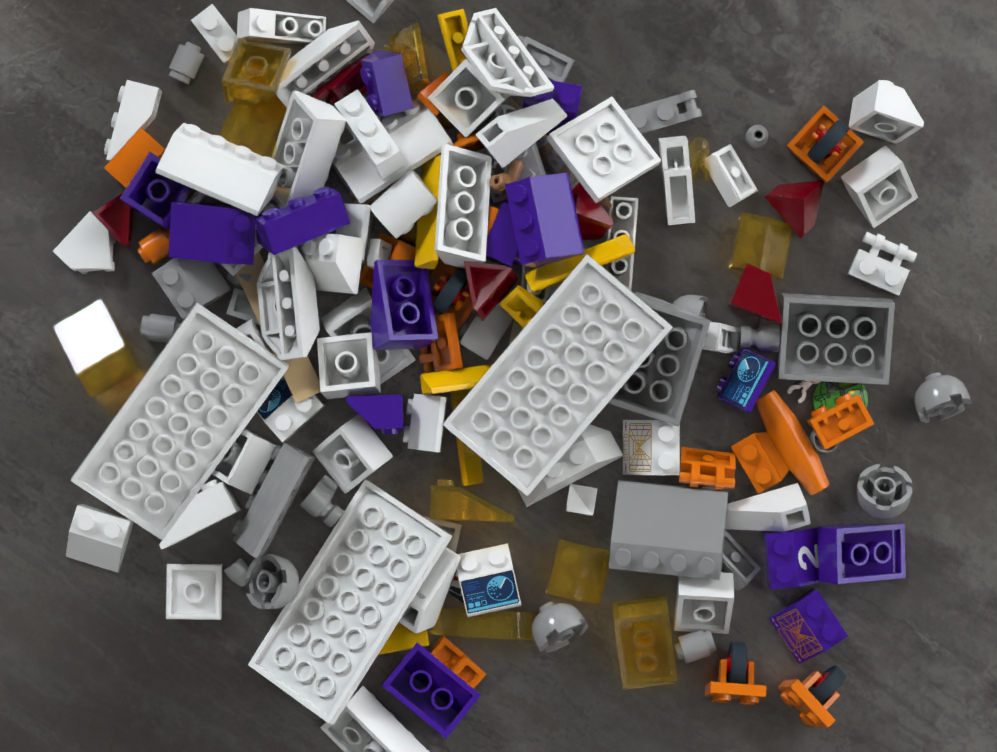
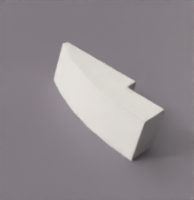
M686 136L658 138L668 225L695 223L688 139Z

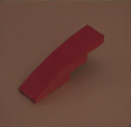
M366 53L343 69L310 96L334 107L336 102L356 90H359L363 96L367 92V87L361 78V60L370 53Z

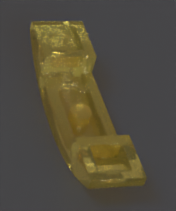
M442 607L435 626L430 630V634L489 639L534 640L532 624L540 612L495 611L467 617L466 609Z

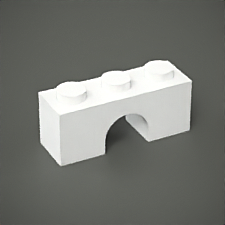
M359 90L354 91L335 103L338 112L346 119L345 126L353 138H357L368 160L382 180L406 166L399 148Z

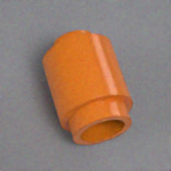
M168 227L162 230L158 228L138 242L141 247L137 251L145 263L151 260L154 265L169 255L170 230Z

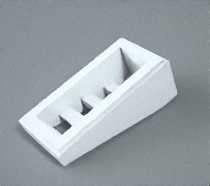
M710 322L703 350L733 355L735 351L738 352L740 328Z

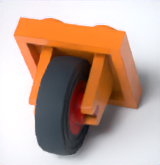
M823 105L786 147L827 183L864 141Z
M440 260L429 276L434 313L437 315L454 313L456 327L460 330L474 310L466 269L444 264Z
M732 641L730 643L728 657L720 660L718 682H710L705 686V697H712L711 702L728 703L732 698L739 699V704L755 705V703H759V700L766 697V686L754 685V661L747 659L746 643Z
M835 665L821 674L819 671L812 672L802 683L799 679L784 680L777 688L782 692L780 695L781 699L789 707L794 706L801 713L798 717L809 728L811 726L814 728H829L836 720L827 709L840 696L837 689L844 682L846 675Z

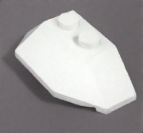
M496 8L473 14L461 51L491 91L509 96L525 97L553 91V84Z
M359 20L330 28L285 62L271 88L287 108L293 91H299L308 96L312 95L322 85L366 53L371 54L375 42Z
M296 246L276 255L269 252L268 260L264 264L257 280L262 338L281 361L307 357L320 331L314 274Z
M589 424L528 496L518 488L517 490L526 507L623 457V454L610 431Z

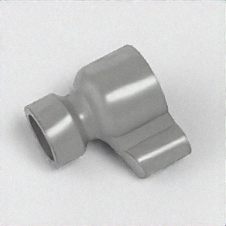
M761 318L757 329H752L751 326L740 327V348L756 346L762 352H779V323Z
M325 474L300 503V506L314 517L321 516L323 522L331 528L344 511L338 505L331 504V499L338 484Z

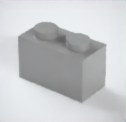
M499 303L484 321L480 320L473 310L472 313L476 317L471 325L466 322L458 334V337L462 338L459 343L460 345L488 361L514 319Z

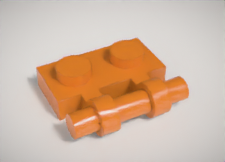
M454 313L435 316L438 340L420 349L421 355L418 356L419 364L423 365L424 373L463 368Z
M681 447L680 471L682 472L679 475L680 483H687L690 487L697 488L698 485L714 487V490L723 491V488L734 489L735 453Z

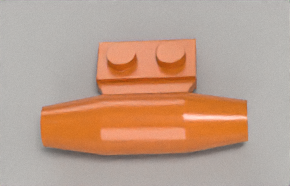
M775 390L758 398L756 405L767 432H754L731 445L733 452L758 494L782 481L789 470L810 495H814L828 487L830 484L819 455L796 415Z

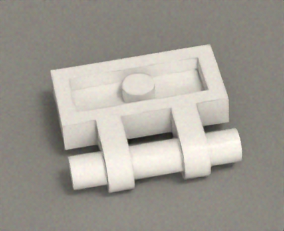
M866 232L862 242L872 245L869 253L858 249L847 275L899 296L910 271L901 267V262L904 259L913 263L917 253L909 250L908 246L902 243L897 245L885 240V236L881 234L874 235ZM880 249L894 255L891 262L877 257Z

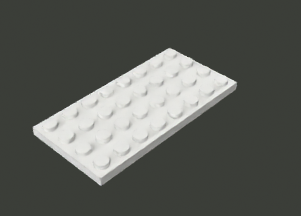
M587 254L442 425L528 496L673 326Z
M196 303L74 473L71 482L163 540L289 368V364L281 361L258 343Z
M365 479L300 581L296 596L289 604L284 606L248 665L324 721L334 725L452 536Z

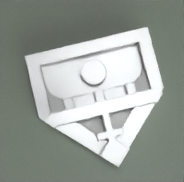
M89 211L53 252L73 271H79L82 274H87L89 271H114L115 263L112 260L113 244L116 243V238Z

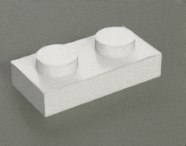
M213 4L191 20L225 65L247 49L241 40H237V35Z

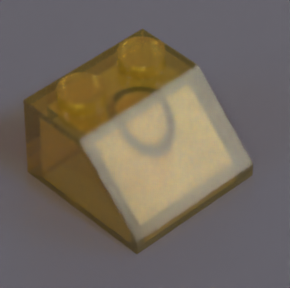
M238 38L222 79L225 101L253 106L275 96L290 58L291 49Z
M742 212L738 219L729 268L743 271L746 264L771 273L772 277L783 279L792 228L783 221Z
M559 538L547 594L600 604L609 567L610 550Z

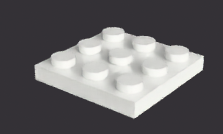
M613 97L551 132L547 137L549 143L595 203L658 166L661 162L659 156Z

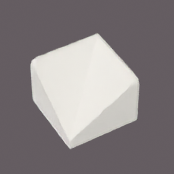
M570 484L565 511L593 516L597 488Z

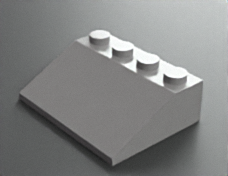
M635 292L634 294L672 325L673 328L608 403L679 426L711 320L664 300Z
M781 293L780 315L782 324L779 323L778 379L889 385L895 302L891 299Z
M284 442L282 446H276L270 458L274 461L269 471L266 469L263 471L257 483L261 485V488L257 495L251 494L245 506L249 511L244 520L238 519L232 531L236 534L233 541L255 558H259L266 553L315 459L314 456L287 442Z
M619 480L611 536L609 568L719 580L722 571L728 491Z

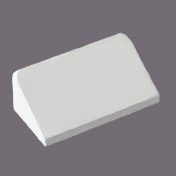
M731 144L716 151L702 161L728 207L737 204L758 191Z

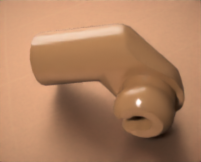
M514 159L510 162L507 172L493 175L489 182L492 190L495 192L506 191L505 184L519 180L525 163Z

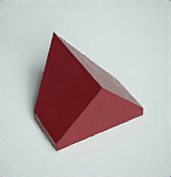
M824 181L780 184L764 198L797 235L802 238L815 226Z
M579 182L572 190L582 240L601 239L615 223L600 202L595 203Z
M122 192L92 214L121 245L131 247L134 209L120 199L124 193Z
M464 261L473 309L478 318L484 321L518 279L513 269L509 266Z
M746 264L727 306L755 317L782 324L771 278L772 274Z

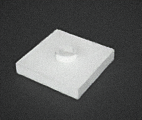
M167 564L166 619L221 620L223 564Z

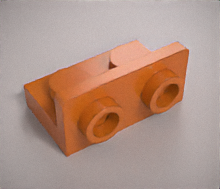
M847 393L835 400L837 405L829 409L826 406H822L811 412L812 418L808 419L807 422L812 426L824 450L874 425L859 395L851 396L850 393Z

